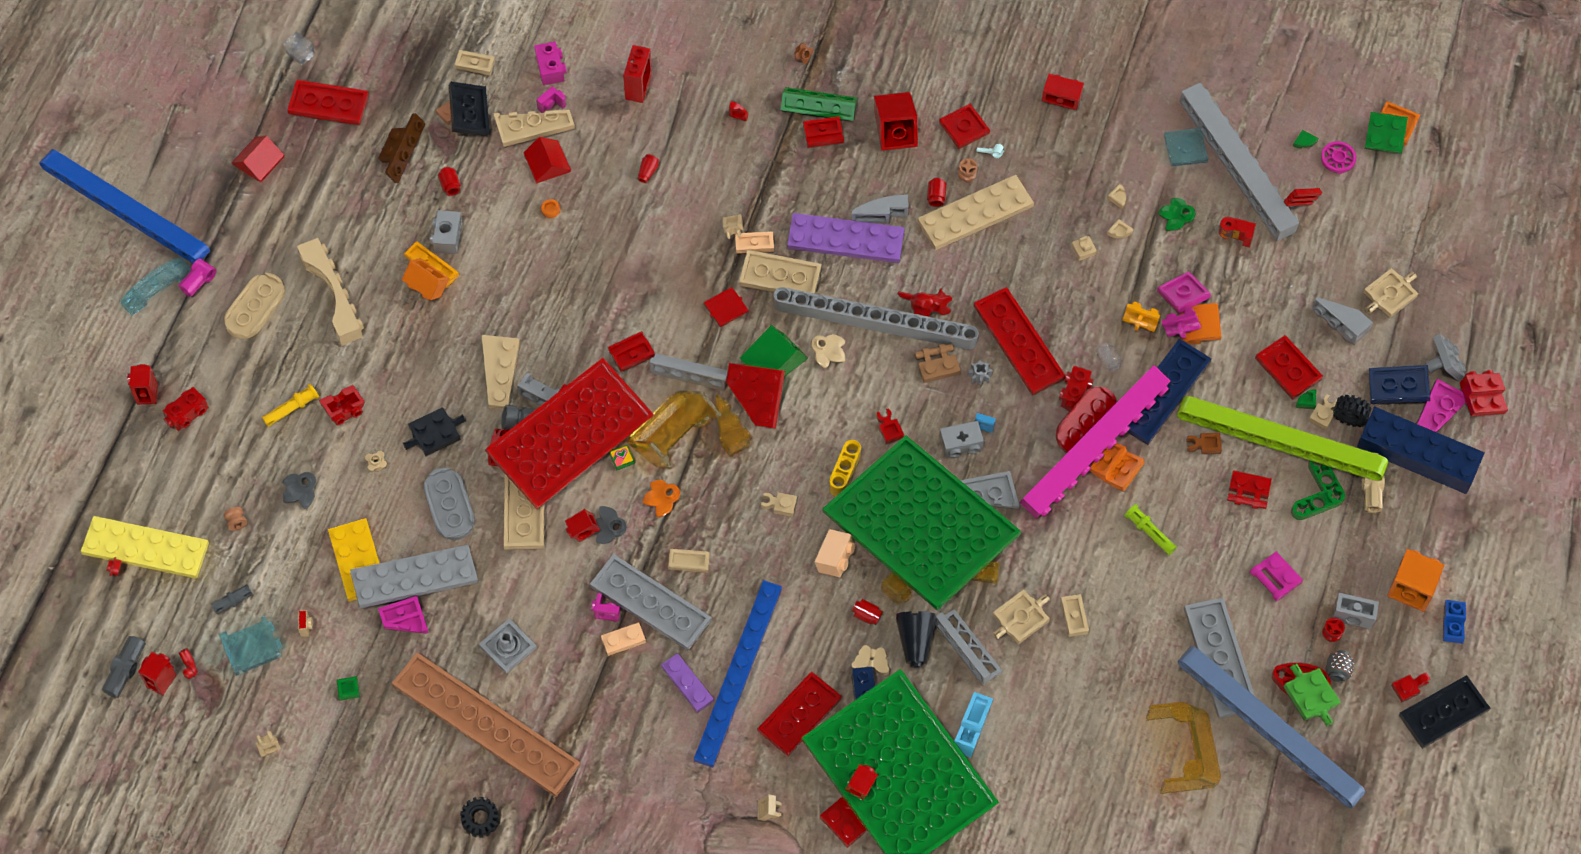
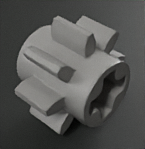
M981 360L976 364L971 363L968 376H972V383L976 382L980 386L985 381L989 383V376L993 372L992 369H988L989 363L981 362Z

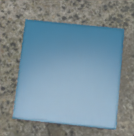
M977 413L975 421H978L980 429L989 433L993 432L996 418Z

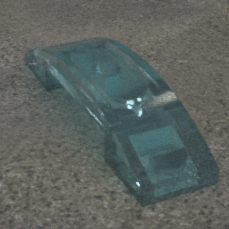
M181 257L161 265L136 283L122 298L120 304L133 316L147 306L146 301L171 282L174 280L179 282L191 272V267Z

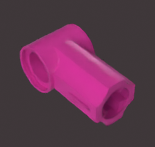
M197 259L191 267V272L180 282L178 287L184 294L192 297L205 282L208 283L215 277L217 270L204 260Z

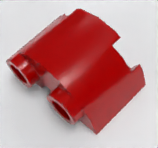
M354 385L342 389L336 396L329 395L319 400L329 418L336 425H341L352 417H359L363 413L362 408L365 403Z

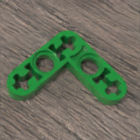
M1309 460L1308 468L1321 492L1298 500L1293 504L1291 514L1295 519L1305 520L1342 505L1345 499V492L1330 466L1321 464L1319 468L1318 465H1314V461ZM1327 476L1332 480V483L1325 484L1321 478ZM1333 493L1335 496H1340L1338 500L1337 498H1332ZM1321 500L1323 507L1314 506L1313 501ZM1298 507L1300 509H1305L1304 513H1302L1301 511L1297 512Z

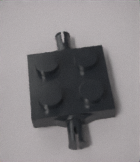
M442 407L408 423L413 438L403 442V446L407 450L417 445L426 457L461 440L456 426L466 422L463 414L452 419Z

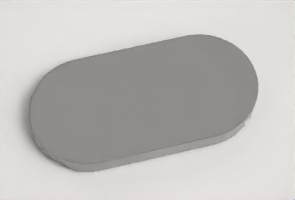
M438 468L432 471L424 482V492L436 530L445 539H463L472 532L475 524L474 514L463 480L459 473L449 468Z

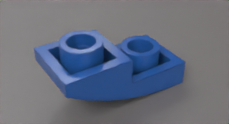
M1445 600L1443 641L1463 644L1465 640L1466 602Z

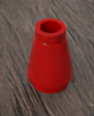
M646 154L642 158L637 177L640 182H648L659 167V159L650 154Z

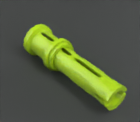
M1137 504L1133 505L1125 513L1124 517L1126 519L1129 518L1138 530H1143L1168 556L1171 555L1177 546L1151 522L1149 515L1146 516L1138 509L1139 506Z

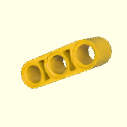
M856 440L845 442L831 474L829 491L835 497L850 484L860 460L861 445ZM849 450H854V451H856V453H853V454H852V453H849L848 451H849ZM846 466V467H848L849 469H848V470H843V469H841V467ZM835 483H841L842 486H839V487H838V486H835L834 484H835Z

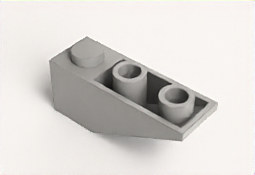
M1318 297L1312 306V309L1318 316L1324 318L1331 328L1336 329L1346 341H1350L1353 345L1370 332L1373 324L1369 318L1357 309Z

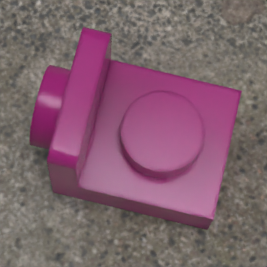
M552 86L536 99L537 109L544 113L546 110H550L555 103L563 109L566 107V97L562 91H557Z
M597 593V598L593 599L591 611L595 613V619L619 622L620 606H616L613 603L602 604V593Z

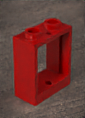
M632 45L623 74L625 100L643 103L652 75L651 48Z

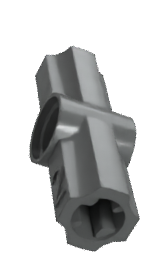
M128 636L120 654L116 655L112 660L111 672L102 688L104 693L111 697L119 698L128 678L131 679L136 672L137 661L146 645L144 641L135 636Z

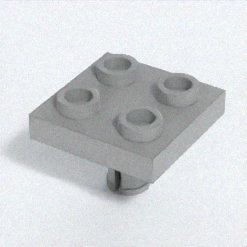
M1441 334L1434 336L1433 338L1440 356L1426 361L1428 370L1432 373L1444 367L1445 371L1456 380L1461 381L1465 377L1464 371L1466 369L1463 362L1459 361L1458 355L1460 352L1456 344H1452L1449 338L1446 339Z
M510 618L479 643V647L505 674L509 673L537 649L536 645Z

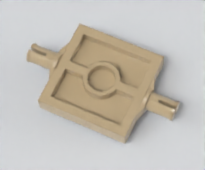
M1392 268L1364 289L1363 293L1372 301L1370 305L1365 307L1366 312L1371 314L1379 308L1389 318L1394 316L1417 298L1418 293L1410 284L1411 281L1417 278V275L1414 272H1410L1406 277H1403Z
M1022 590L995 610L993 617L1001 626L992 633L995 639L998 640L1007 633L1019 645L1047 624L1050 618L1042 609V606L1050 601L1047 594L1035 600L1025 590Z

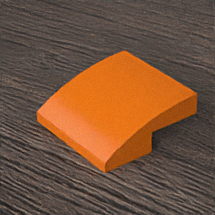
M1218 303L1199 304L1191 307L1196 312L1201 329L1186 332V338H1181V340L1187 344H1200L1201 341L1221 340Z
M1116 443L1110 450L1106 447L1102 451L1104 456L1097 463L1093 462L1089 471L1109 485L1124 492L1145 462L1143 458L1127 452L1125 446Z

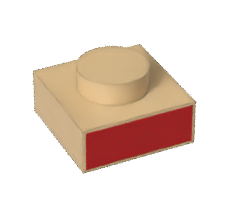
M299 610L298 630L301 637H309V629H313V619L309 617L307 610Z

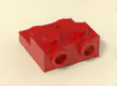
M1487 370L1482 374H1477L1476 371H1471L1459 382L1471 416L1505 414L1508 411L1502 394L1506 389L1500 373Z

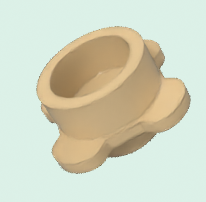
M383 451L365 456V460L369 464V471H380L387 466V462L383 458Z

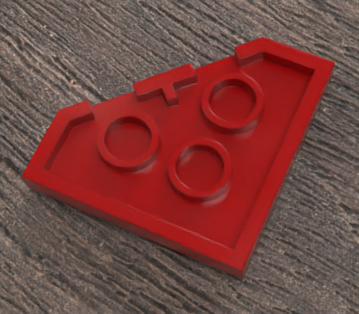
M729 363L726 383L754 425L776 429L785 371Z

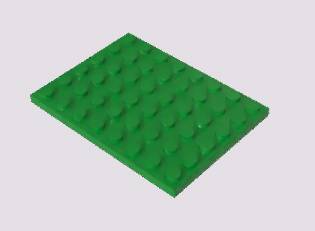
M907 435L822 508L826 516L846 533L851 534L854 540L936 610H939L1021 535L1020 529Z
M901 669L801 738L802 742L884 854H929L999 803ZM860 764L872 767L875 770L874 773L878 774L863 800L845 790Z

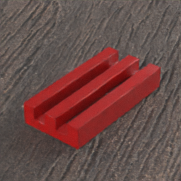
M1320 188L1294 189L1284 200L1286 206L1312 205L1314 203L1312 200H1317V196H1320L1322 191Z

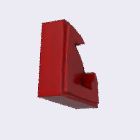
M730 102L729 116L747 121L748 112L745 108L736 102Z

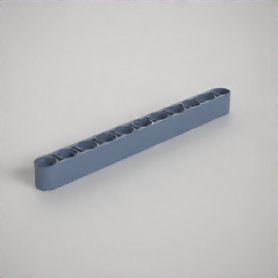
M1190 646L1180 657L1178 664L1183 670L1345 806L1353 808L1366 793L1365 789L1198 648Z

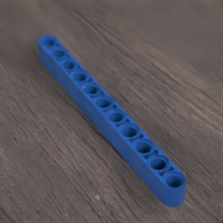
M51 149L39 162L46 172L192 264L197 259L203 260L210 252L208 246L58 151Z

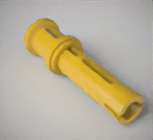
M309 383L307 388L299 393L295 392L291 399L262 416V419L270 427L294 410L304 408L305 404L313 399H318L319 395Z

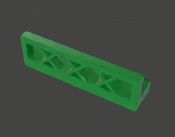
M785 87L782 94L781 110L830 118L839 116L840 119L853 121L858 97Z

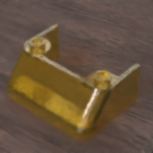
M680 390L670 396L653 413L654 416L628 438L627 442L654 466L669 468L671 464L669 463L670 453L668 451L692 427H703L709 422L708 419L710 417L720 418L722 414L705 392Z
M1186 702L1150 705L1146 721L1174 718L1178 722H1188L1195 760H1189L1185 763L1183 767L1184 777L1164 779L1160 794L1216 787L1220 782L1221 773L1208 713Z

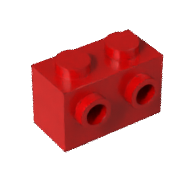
M1048 74L1041 101L1077 111L1084 83L1076 79Z
M145 364L131 366L130 374H127V383L130 385L131 393L137 405L157 404L158 383L151 366Z
M151 652L149 656L144 658L138 671L145 686L162 696L176 678L170 659L162 653L158 655Z

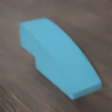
M976 692L972 695L954 741L964 756L970 758L973 755L993 698Z

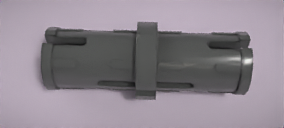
M246 584L236 591H229L226 593V596L212 602L211 605L215 613L219 614L231 606H237V603L253 594Z

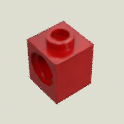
M586 509L565 520L568 535L579 542L600 530L593 514Z
M860 764L845 790L863 800L878 774L874 773L875 770L872 767Z

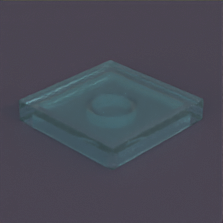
M1201 128L1164 133L1171 167L1208 162Z

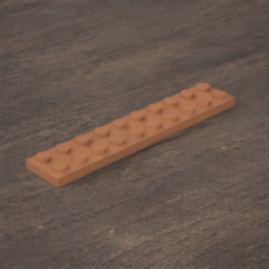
M416 652L392 682L394 688L555 797L558 796L581 766V762L418 652Z

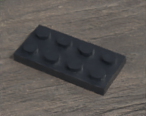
M1466 675L1400 712L1399 717L1423 749L1485 714L1491 708Z

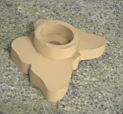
M867 645L862 646L851 666L852 668L873 667V670L881 675L889 673L884 648H877L875 650Z

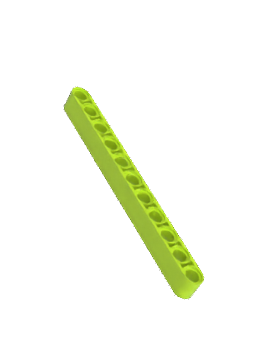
M1184 396L1177 412V417L1183 421L1371 480H1382L1388 465L1387 458L1195 397Z

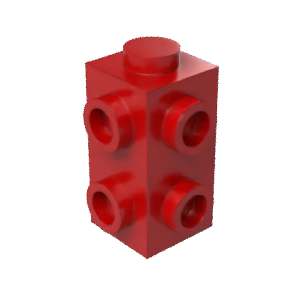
M1073 365L1072 371L1067 372L1064 381L1067 383L1066 389L1062 388L1059 399H1062L1061 407L1070 411L1082 394L1092 387L1094 379H1091L1092 371Z
M192 387L184 391L174 402L166 405L165 409L162 410L165 416L163 420L170 428L174 427L179 432L182 428L188 427L195 418L202 416L209 408L206 399Z

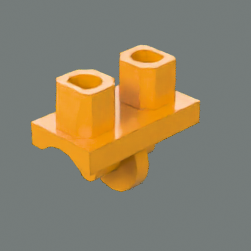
M1134 301L1132 304H1127L1122 321L1135 325V331H1138L1141 327L1155 332L1160 318L1159 310L1154 308L1149 309V311L1145 310L1140 303Z

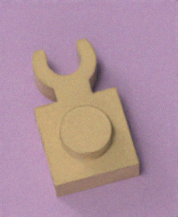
M741 214L723 217L724 233H726L728 239L733 234H737L738 237L741 236L740 230H743Z
M1328 394L1324 397L1323 405L1318 403L1309 418V422L1324 430L1327 429L1334 417L1333 410L1337 402L1336 399L1334 403H1329L1330 395Z
M763 493V499H768L769 502H761L762 509L774 508L775 514L794 516L797 496L778 493L776 498L770 493Z
M268 731L264 737L259 735L256 737L258 741L256 745L261 757L281 749L276 736H272L271 731Z

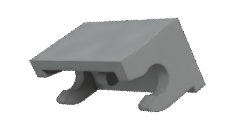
M529 373L517 385L520 396L540 406L560 390L558 388L554 390L533 379Z

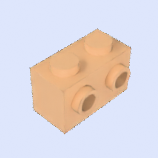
M829 529L815 560L819 573L841 578L843 571L848 567L850 555L855 551V543L851 534Z

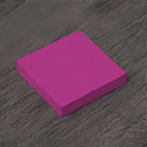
M1189 271L1157 287L1158 293L1179 314L1211 298V293Z

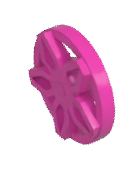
M1334 141L1328 143L1321 153L1322 165L1332 172L1342 174L1353 168L1356 162V153L1345 142ZM1348 150L1352 154V157L1347 155Z

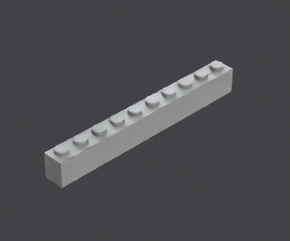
M1201 83L1181 91L1179 102L1275 240L1279 241L1296 233L1299 225L1297 216L1292 214L1289 206H1286L1284 200L1279 195L1278 189L1271 184L1266 172L1261 170L1257 159L1249 153L1247 145L1242 143L1238 132L1235 129L1233 130L1228 118L1223 116L1218 104L1210 97L1209 91Z

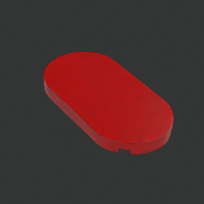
M1105 387L1089 388L1062 419L1056 429V441L1064 452L1068 453L1116 404L1117 400L1112 391Z

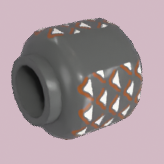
M1342 650L1330 654L1326 665V673L1329 675V678L1336 682H1344L1352 676L1354 659L1349 656L1348 652Z

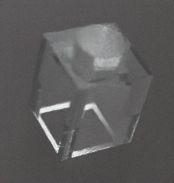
M297 31L284 42L286 53L301 65L309 61L315 54L313 44Z

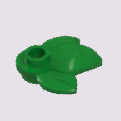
M1172 198L1171 205H1165L1158 211L1161 217L1168 220L1165 228L1167 231L1181 229L1185 223L1192 222L1196 215L1195 209L1187 205L1181 198Z

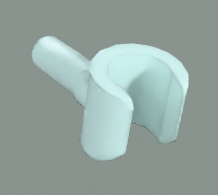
M996 144L993 149L977 147V152L991 154L994 158H1000L1004 150H1002L1003 146L1001 144Z

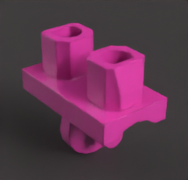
M1192 308L1186 309L1179 316L1174 313L1167 314L1166 319L1162 320L1167 337L1180 334L1181 338H1186V332L1201 329L1199 319Z

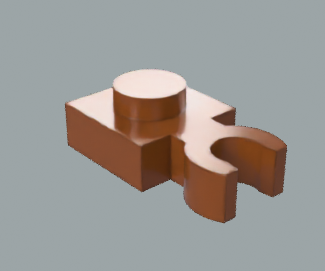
M1201 433L1200 438L1191 435L1186 439V442L1194 443L1193 446H1188V452H1195L1197 449H1201V454H1221L1222 452L1220 433Z

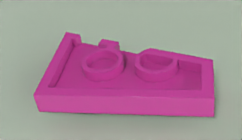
M1437 379L1430 391V401L1425 402L1416 424L1437 432L1466 403L1463 392Z

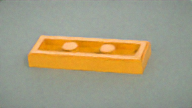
M418 241L404 253L408 260L421 258L449 277L446 288L459 277L458 271Z

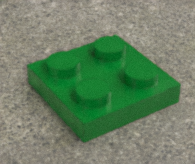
M1371 112L1364 149L1402 154L1408 117Z

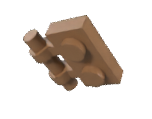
M944 343L938 344V347L930 349L926 347L922 348L921 351L915 352L916 360L924 359V362L918 363L923 383L961 374L956 355H947V352L954 351L952 343L947 345ZM940 354L941 358L931 360L930 356Z

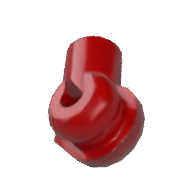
M185 648L179 652V655L186 666V669L183 670V675L186 679H191L197 675L198 671L188 648Z

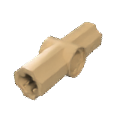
M1384 476L1380 481L1362 477L1364 510L1368 511V513L1381 512L1383 509L1382 492L1385 485Z

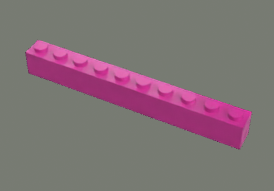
M1153 365L1019 503L1036 519L1040 515L1044 517L1052 509L1050 507L1053 501L1058 503L1065 496L1062 492L1066 488L1071 490L1078 482L1076 478L1080 474L1084 476L1091 469L1089 465L1093 461L1097 463L1104 456L1102 451L1106 447L1110 450L1117 442L1115 438L1119 434L1123 436L1130 429L1128 425L1132 421L1136 423L1143 416L1141 411L1144 408L1149 410L1156 403L1154 398L1157 395L1161 397L1169 389L1167 385L1170 383V380Z

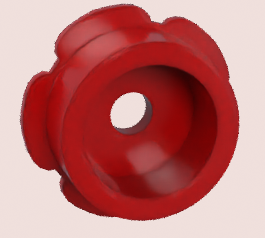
M114 557V560L109 559L106 571L110 572V576H118L122 560L116 559V557Z

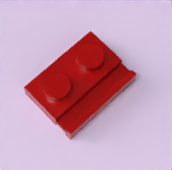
M839 116L803 121L807 148L844 143Z
M642 331L608 347V351L620 372L655 356L654 350Z

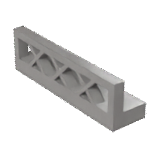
M657 353L650 360L651 374L722 391L726 389L728 370Z
M955 609L946 615L941 612L936 616V627L982 686L1002 673V669ZM954 617L958 622L957 628H954L948 619ZM959 633L969 636V644L964 641ZM971 649L980 650L982 658L978 659ZM983 664L991 665L995 671L990 674Z

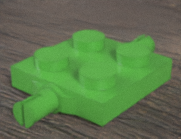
M1297 663L1292 665L1290 669L1296 678L1285 683L1283 687L1303 720L1321 717L1326 727L1330 726L1334 721H1332L1328 711L1339 706L1341 703L1320 668L1309 673H1303Z

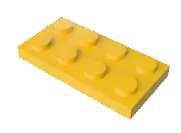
M367 518L328 529L348 602L357 600L350 570L379 564Z

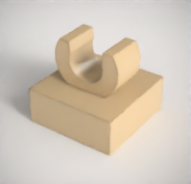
M1089 236L1081 237L1071 244L1079 261L1095 256L1097 253Z
M768 794L758 800V820L766 821L770 818L776 819L781 816V813L776 812V808L780 807L782 803L776 801V796Z

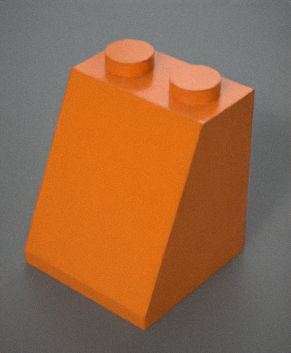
M1407 549L1387 597L1425 612L1434 595L1445 564L1440 563L1435 558L1423 556L1416 550Z

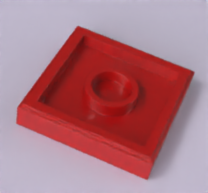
M971 103L939 119L940 125L958 149L990 134V129Z

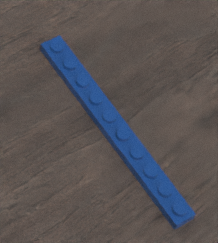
M765 580L762 582L694 756V762L712 768L715 765L782 591V586Z

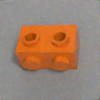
M419 258L409 262L402 281L407 283L409 288L420 292L425 299L433 300L442 296L449 277Z

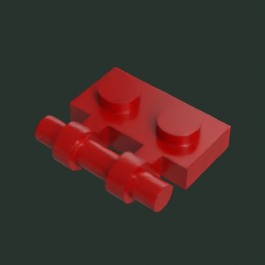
M1233 470L1229 491L1236 492V494L1228 493L1227 501L1234 502L1235 505H1249L1253 509H1266L1268 502L1260 500V498L1268 499L1272 479ZM1243 494L1254 496V498L1245 497Z

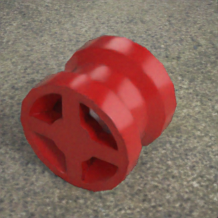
M1338 618L1328 619L1322 630L1323 637L1329 642L1340 640L1345 630L1343 621Z

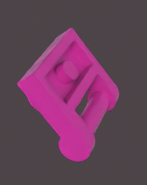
M1277 551L1260 564L1254 566L1249 572L1253 577L1256 576L1272 593V598L1276 602L1303 582V579ZM1265 570L1282 589L1279 590L1262 571Z

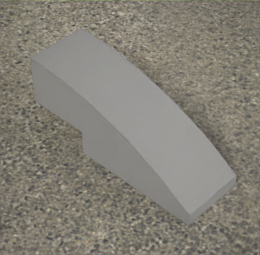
M908 195L888 196L865 203L852 210L851 220L868 223H889V217H908Z

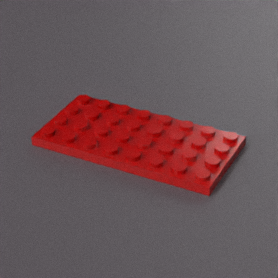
M601 358L488 446L485 452L536 509H539L653 418L654 414L607 361Z

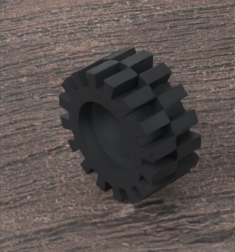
M1341 395L1337 399L1333 416L1337 420H1341V423H1347L1346 425L1348 426L1352 424L1353 427L1357 425L1362 427L1368 421L1371 407L1369 403H1366V400H1361V397L1355 398V395H1351V397L1345 395L1344 397Z
M474 797L472 802L468 800L467 805H463V811L460 813L461 822L464 830L469 835L471 833L473 837L479 835L480 838H483L484 834L489 836L491 831L494 832L496 830L495 827H498L499 814L494 802L491 803L488 798L484 800V797H480V800H477ZM482 810L488 814L485 823L476 824L472 821V815L476 811Z

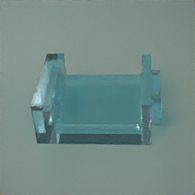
M265 616L261 617L262 622L231 635H228L226 631L219 634L236 676L282 657L279 651L283 649L278 637L274 639L272 633L275 632V628L271 620L267 622Z

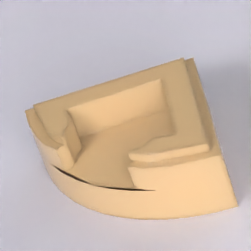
M1119 184L1108 195L1107 199L1123 209L1126 203V193L1124 187Z
M1118 219L1107 231V235L1113 238H1125L1130 236L1134 229Z

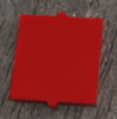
M732 287L704 302L705 307L710 312V317H713L720 327L749 312L742 301V297H739Z

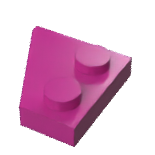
M417 596L378 608L384 629L423 634L429 633Z

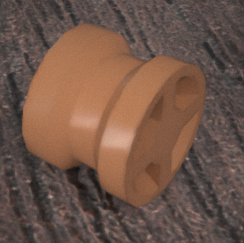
M966 158L960 162L958 176L962 181L971 182L976 178L978 168L976 161Z
M241 507L230 508L223 514L225 520L228 521L227 526L230 531L240 530L247 525V520L243 517L244 512Z

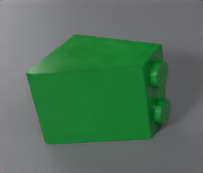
M771 325L740 359L744 362L742 365L785 371V377L805 362L808 357L782 331Z

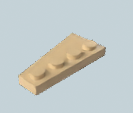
M570 110L545 111V113L532 111L528 112V114L511 112L509 115L493 113L503 147L537 139L539 136L545 137L575 129Z
M482 335L489 408L503 410L506 404H510L520 339Z

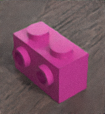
M556 41L534 45L542 84L548 85L563 82L564 74L567 71L565 63H561L560 59H563L562 50L557 48Z

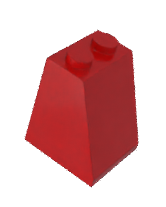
M904 92L874 96V113L881 151L918 147L917 113L911 93Z

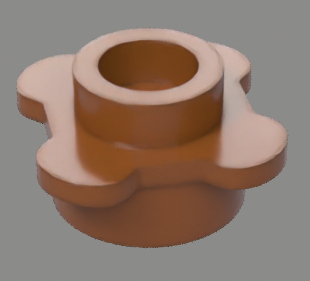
M801 43L795 49V59L801 60L803 64H807L811 54H813V48L807 47L805 43Z

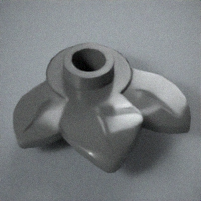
M304 472L300 475L290 474L285 477L282 483L287 488L283 493V502L292 503L299 501L304 509L308 508L315 498L313 490L316 486L315 476L309 472ZM308 479V483L304 485L303 481Z
M600 506V518L595 519L600 528L595 533L597 534L596 543L607 544L614 537L622 536L626 532L627 526L623 519L618 518L617 512L614 509ZM618 525L620 529L614 530L613 527Z

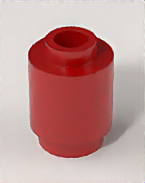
M450 167L442 168L438 173V178L443 192L448 196L458 194L461 184L456 170Z
M933 178L928 182L927 200L930 206L941 207L946 201L947 183L941 178Z
M864 599L860 602L856 601L852 612H854L853 617L869 625H877L883 611L879 609V606Z

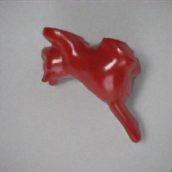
M941 288L937 294H927L924 292L910 294L901 291L897 293L901 298L911 302L913 314L929 317L932 312L940 315H947L951 312L947 304L952 301V297L946 295Z

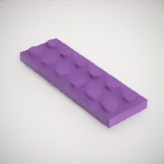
M793 213L787 249L900 263L905 227Z

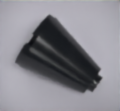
M912 611L896 614V623L905 661L907 664H910L911 668H921L922 664L927 662L936 622L935 613L925 611L912 613Z

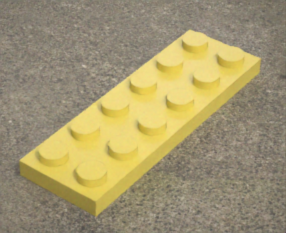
M93 516L81 553L82 555L105 560H114V557H116V559L122 560L121 563L197 579L209 542L201 538Z

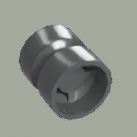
M506 404L502 413V429L510 430L531 414L534 409L521 407L519 410L517 406Z

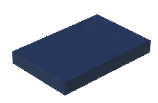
M1428 365L1369 368L1371 404L1430 401Z

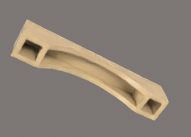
M316 238L298 245V253L306 271L323 279L335 295L336 307L332 324L341 346L362 338L361 330L364 329L360 318L356 319L355 314H357L353 303L349 304L347 300L350 297L346 288L342 289L340 285L343 283L339 273L335 274L333 271L336 268L332 258L328 259L326 256L328 250L325 244H321L319 239Z

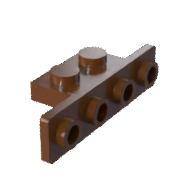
M416 113L411 115L406 128L391 129L378 157L382 163L389 162L385 174L394 183H399L425 127V122Z

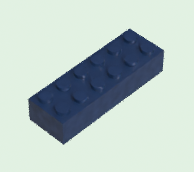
M1375 406L1356 447L1371 453H1378L1387 458L1388 462L1464 494H1467L1485 454L1483 451Z

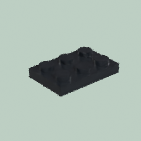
M451 81L448 86L452 132L487 137L490 130L486 86Z

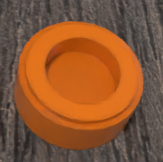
M548 199L542 203L541 211L545 217L554 218L560 213V205L556 200Z

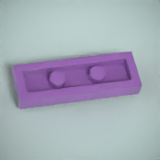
M678 653L661 664V668L697 713L714 702L713 697Z

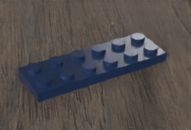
M1178 339L1157 367L1170 380V383L1167 385L1169 389L1161 397L1157 395L1154 398L1156 403L1149 410L1144 408L1141 411L1143 416L1136 423L1132 421L1128 425L1130 429L1127 432L1149 445L1183 397L1210 364L1212 358L1183 340Z

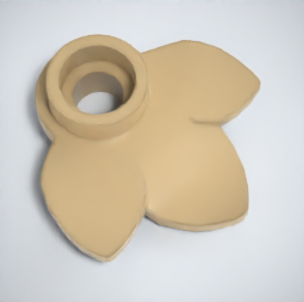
M833 334L827 337L821 335L814 337L811 341V347L815 352L816 362L823 368H827L830 361L844 362L845 353L841 347L845 344V340Z

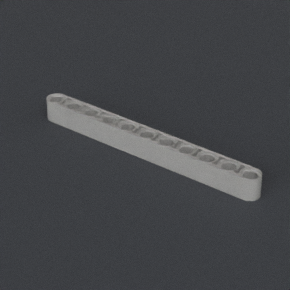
M785 287L777 288L774 292V307L781 312L938 344L944 343L947 345L952 343L953 347L970 350L977 345L978 330L972 325Z

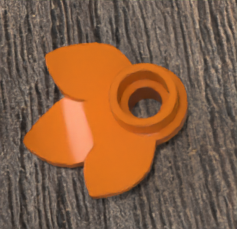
M654 480L650 482L652 490L645 494L642 503L647 506L656 507V516L659 518L672 510L673 503L678 501L681 492L675 484H667L664 480ZM673 490V493L668 496L667 493Z

